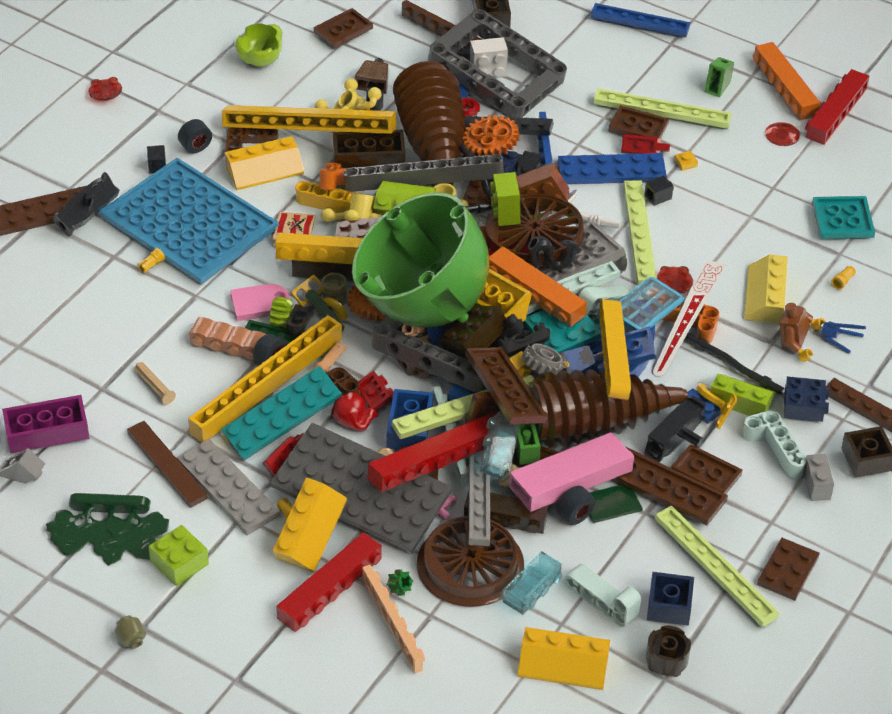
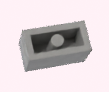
M806 455L804 476L811 501L831 500L834 482L827 455Z

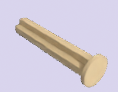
M137 362L134 370L162 398L163 404L173 402L176 397L175 392L170 391L143 362Z

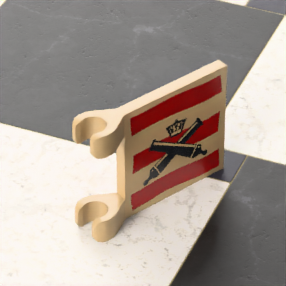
M279 212L277 220L279 227L275 228L272 237L273 247H276L279 233L311 235L315 215Z

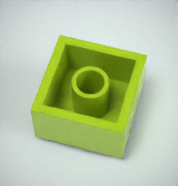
M516 173L493 174L494 182H490L494 219L498 220V226L521 224L520 193Z
M183 525L178 526L149 545L150 562L175 586L209 565L208 549Z

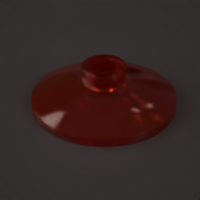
M786 122L772 123L765 131L766 138L778 146L793 145L800 138L799 130L794 125Z

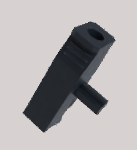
M104 172L101 178L92 181L68 201L60 214L56 212L53 216V221L68 236H71L74 230L84 226L99 213V210L118 196L120 189L113 184L109 175Z
M692 395L677 406L648 435L644 451L645 455L657 462H661L663 457L670 455L684 440L696 447H700L704 438L693 431L704 420L706 404ZM651 451L657 454L658 456L656 457L652 455Z

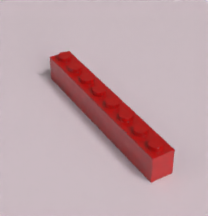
M498 411L370 462L368 464L367 479L380 492L392 489L509 440L512 424H509L507 419Z

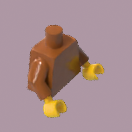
M788 303L785 305V311L779 324L782 349H791L794 353L797 352L799 360L805 362L813 356V352L809 348L801 349L810 328L809 323H811V328L817 331L822 329L821 325L825 323V320L823 318L813 319V316L806 312L804 307L796 306L795 303Z

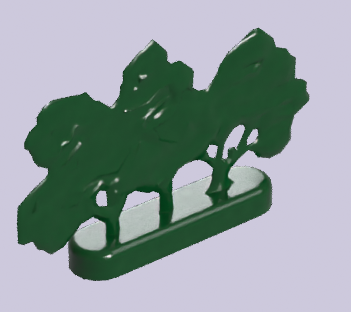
M74 493L70 495L69 507L83 513L74 516L68 510H60L56 513L55 519L47 523L46 526L47 531L51 533L50 540L59 547V550L64 555L79 552L86 544L93 543L95 545L94 552L103 556L104 562L109 566L121 560L123 553L127 550L134 554L136 558L150 560L149 545L156 541L154 539L156 536L168 531L169 519L164 518L158 511L152 512L146 517H139L137 514H145L150 510L151 501L145 496ZM91 512L108 513V517L103 521H97L91 517ZM129 513V516L126 519H121L113 514ZM84 516L86 517L84 523L79 526L75 525L79 518L83 519ZM88 519L92 520L91 524L87 522ZM134 519L138 520L137 525L134 524Z

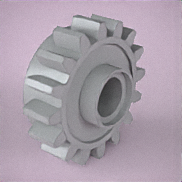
M528 345L522 354V360L526 362L525 365L531 366V370L538 372V374L550 371L556 375L564 368L561 355L546 345Z

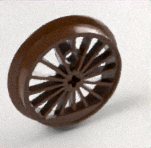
M462 516L450 519L432 531L419 550L417 570L425 587L438 598L459 606H484L505 598L518 586L524 572V558L520 547L509 531L493 520H490V546L469 545V516ZM460 533H465L467 545L460 537ZM453 536L457 543L449 539L448 537ZM440 542H442V543L446 544V545L449 546V547L442 546V545H438V544H439ZM502 546L506 548L505 550H498ZM434 552L443 553L445 555H435ZM511 557V561L502 560L498 558ZM494 566L507 568L508 570L504 573ZM454 568L449 574L447 573V570ZM464 569L458 584L453 578ZM476 570L487 583L486 585H477ZM485 570L497 576L499 579H497L496 581H492ZM467 572H472L474 587L463 586Z

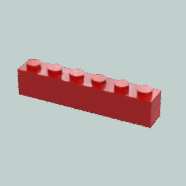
M853 69L848 74H844L841 83H837L834 92H830L827 101L821 104L820 110L815 111L812 120L807 122L805 138L825 145L867 90L870 76Z
M364 532L276 606L277 619L294 632L298 631L301 627H305L310 619L323 611L325 606L330 602H334L339 594L349 589L359 577H363L364 566L371 565L372 567L380 562L382 558V545Z

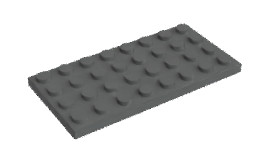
M313 422L270 482L272 488L294 498H297L306 477L326 484L347 498V502L339 517L340 520L410 553L414 552L452 492V486L428 475H422L392 489L380 492L367 479L368 464L385 455Z

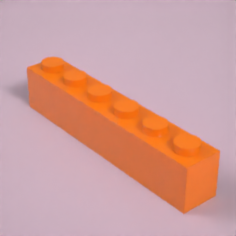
M774 42L755 46L753 61L757 63L762 73L767 76L769 82L773 84L777 92L783 97L785 103L792 109V112L796 114L799 120L813 117L815 111H819L821 102Z
M501 247L489 256V269L532 293L530 301L543 308L547 313L555 316L560 322L572 327L586 316V301L505 247Z

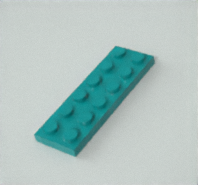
M318 366L221 430L241 459L245 461L334 403L342 396V393L321 366Z

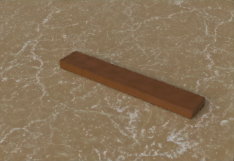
M145 421L127 429L130 437L190 508L208 499L207 493Z

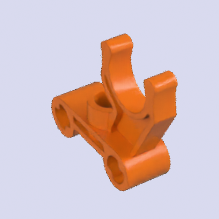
M326 163L325 169H320L319 188L332 190L338 185H345L343 171L348 168H341L340 163Z

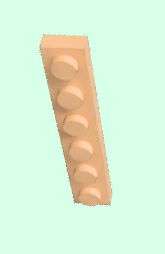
M371 565L364 566L363 581L414 673L423 671V661H425L423 651L416 647L415 638L412 633L407 631L404 618H400L398 615V608L395 602H391L389 599L388 589L382 586L379 573L377 571L374 572Z

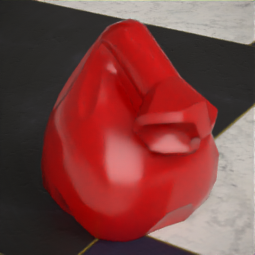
M350 392L338 398L334 402L331 411L332 417L337 423L357 431H365L371 421L379 416L375 409L366 408L363 397L355 392Z

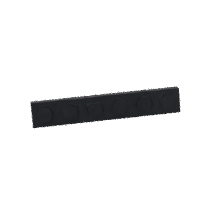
M464 116V131L466 127H470L469 123L475 124V119L480 121L481 117ZM510 117V121L514 120L515 124H517L520 135H551L554 125L553 119Z

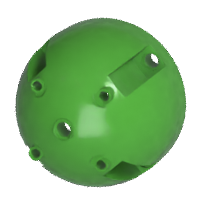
M426 193L398 204L385 213L369 229L355 253L352 266L353 280L360 292L378 311L401 324L412 327L433 328L449 324L455 320L463 323L469 317L467 312L477 303L485 288L489 273V254L486 240L475 218L458 198L447 193Z

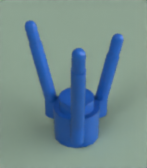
M831 321L825 322L821 331V336L825 337L824 341L832 343L847 353H850L851 350L833 340V338H837L839 333L864 337L862 333L840 328L866 329V326L834 323Z

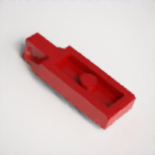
M623 134L621 152L637 154L660 153L661 151L670 152V144L662 143V139H658V137Z
M304 433L296 435L294 438L290 436L285 439L262 462L273 478Z

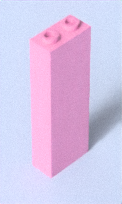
M611 432L510 472L509 488L528 510L532 512L559 501L569 489L579 485L589 489L631 472L634 456L622 444L621 440L617 439Z

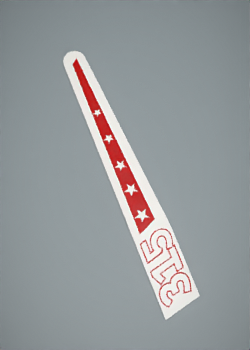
M706 261L689 291L653 369L655 376L661 377L665 374L727 264Z

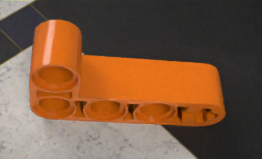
M652 293L649 296L653 298L658 293ZM663 294L656 301L664 305L671 298ZM684 302L662 320L675 323ZM650 304L653 313L659 309L654 304ZM704 304L691 326L697 329L696 337L704 338L709 343L712 342L718 326L719 310L717 308Z

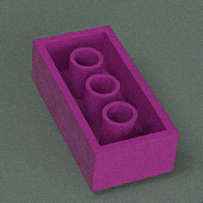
M82 395L2 409L10 453L21 452L27 448L32 450L90 439Z

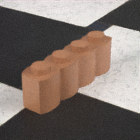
M198 317L189 332L190 343L197 347H209L213 351L227 352L232 356H243L251 361H254L253 351L257 341L265 335L263 332L250 331L240 326L233 327L228 323L215 322L205 317Z

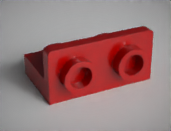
M373 370L358 381L359 391L370 408L379 411L388 403H392L394 391L391 387H386L388 382L382 374L378 376Z

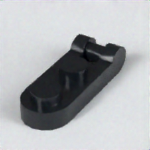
M295 304L287 320V330L291 334L299 335L306 330L311 317L313 318L314 306L302 307L299 304Z

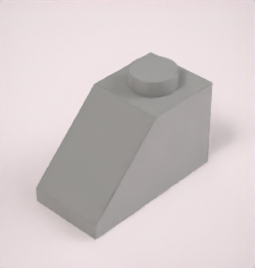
M27 448L4 461L0 468V477L25 484L32 480L36 481L43 472L41 470L45 463Z

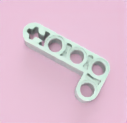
M625 285L586 287L580 292L578 297L586 301V314L594 322L599 312L601 299L619 301L631 290Z
M766 411L748 416L744 422L743 438L750 442L765 439L786 475L791 479L802 478L806 457L780 415L775 411Z
M579 564L564 577L565 583L571 590L620 627L626 626L640 612L641 596L635 588L629 586L620 592L584 564Z

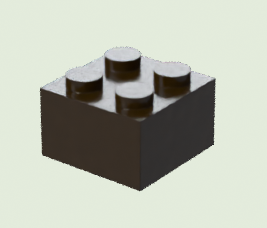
M882 426L844 433L841 449L855 478L892 471V445Z

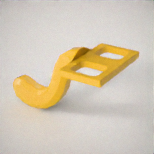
M314 274L290 292L302 307L310 303L308 299L304 302L300 301L296 296V292L301 289L306 294L308 290H311L308 285L309 281L315 280L320 286V289L317 291L318 295L323 291L322 284ZM330 297L322 298L327 306L334 309L341 321H345L348 318V313L340 302Z
M699 383L696 387L697 392L721 410V415L716 421L717 429L720 430L736 404L737 396L733 393L730 400L725 402L709 391L710 388L706 384Z

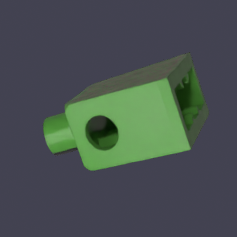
M718 57L710 63L704 92L721 97L731 82L734 68L733 61Z

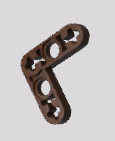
M231 127L227 131L225 152L243 148V143L261 144L278 140V130ZM238 145V147L232 148L230 146Z

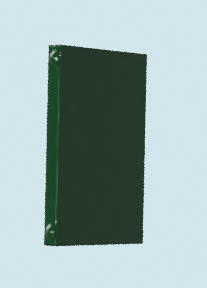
M623 485L589 492L596 500L595 507L590 513L593 523L643 511L634 490Z

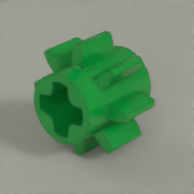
M402 569L394 571L395 574H388L389 579L386 585L391 590L390 593H397L398 596L405 595V591L412 590L413 580L409 576V571L403 572Z

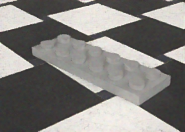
M210 439L176 457L201 488L246 535L251 534L280 516V510Z

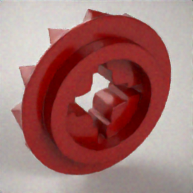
M461 98L464 116H477L478 112H480V104L471 98Z

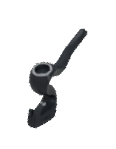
M536 236L528 245L529 264L537 268L539 251L543 250L546 264L551 269H565L572 263L578 250V244L571 240H564L566 248L562 255L554 260L552 243L544 236Z

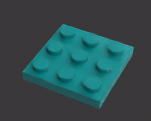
M866 196L813 197L812 204L820 239L875 237V229Z
M544 309L527 316L523 321V324L530 333L535 332L533 330L535 324L539 326L540 322L544 323L545 327L550 329V339L542 344L551 347L558 353L580 348L601 339V330L587 314L572 327L560 322L555 316L547 313Z

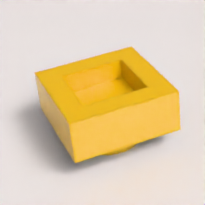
M691 151L675 154L674 160L681 171L698 166V161Z

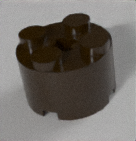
M665 625L661 626V629L653 630L650 633L646 650V662L650 671L665 676L677 677L685 670L689 661L691 641L682 629Z

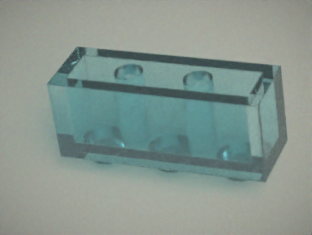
M498 412L494 417H490L487 422L488 434L483 440L485 448L480 456L479 463H481V472L502 479L510 472L519 424H509L503 413Z
M541 551L504 588L503 603L522 615L528 609L531 610L541 596L544 597L549 588L554 583L557 584L561 579L562 563Z

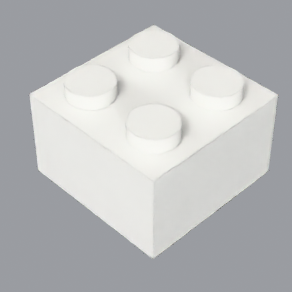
M504 37L471 41L470 62L494 78L506 77L508 49Z

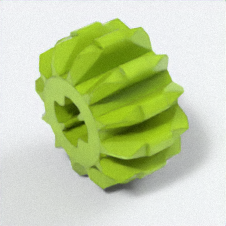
M275 297L270 308V325L287 328V320L293 310V302L285 297Z

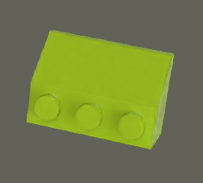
M382 181L376 191L373 209L375 213L384 215L398 204L412 197L436 192V188Z
M717 374L710 389L711 393L725 402L730 400L733 393L736 394L737 402L732 410L748 416L769 411L777 392L724 374Z

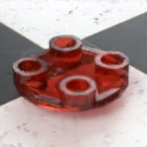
M116 77L103 80L94 79L91 81L88 93L94 100L107 101L119 96L122 92V86Z
M662 266L657 275L659 281L680 294L686 293L693 286V278L689 274V269L685 266Z

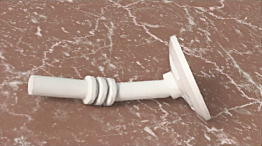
M577 189L569 193L568 202L571 204L578 194ZM579 211L583 220L587 222L594 221L598 226L604 225L618 229L621 228V222Z

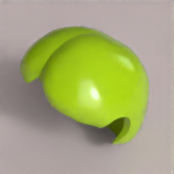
M255 23L247 26L242 37L239 35L235 40L237 54L247 64L258 67L272 64L278 59L281 52L282 29L276 24Z

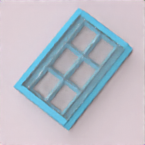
M650 276L619 300L622 306L624 326L631 331L648 326L652 328L683 303L685 298L655 277Z

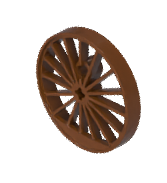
M520 195V210L523 209L526 216L524 217L520 214L521 224L498 226V220L493 217V209L486 219L485 240L488 247L495 253L501 247L506 248L520 240L513 250H508L529 263L528 253H521L519 251L528 241L530 242L536 236L546 237L552 243V246L557 249L553 251L554 260L558 259L566 248V245L563 246L559 243L560 241H574L578 244L579 248L584 239L583 218L579 210L570 202L552 195ZM528 208H536L534 220L532 219L528 211ZM539 208L546 209L538 219ZM552 211H556V212H557V213H555V214L549 216V215L552 213ZM566 234H576V236L572 237ZM508 238L500 243L498 242L499 239ZM539 253L538 265H547L544 253Z

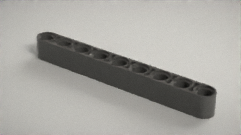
M485 155L348 168L343 171L345 189L354 192L376 190L382 181L420 186L493 179V174L504 173V165L501 155Z

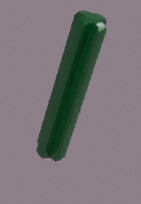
M314 289L307 291L306 298L323 318L329 315L341 323Z

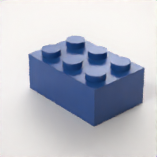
M394 389L386 432V448L400 450V446L409 447L428 439L429 430L400 439L391 424L394 419L433 407V393Z

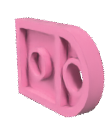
M265 284L230 290L237 321L270 316V308L275 297L289 299L288 291L277 284Z

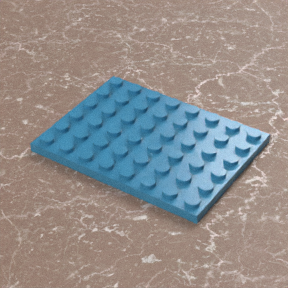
M175 158L99 210L100 217L149 250L160 249L164 253L167 262L200 284L210 279L274 232L275 228L279 227L278 221L179 158Z

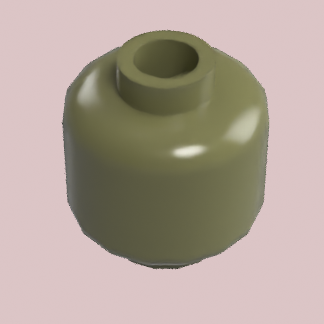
M128 615L118 620L114 631L123 647H131L132 649L141 646L147 633L139 618Z

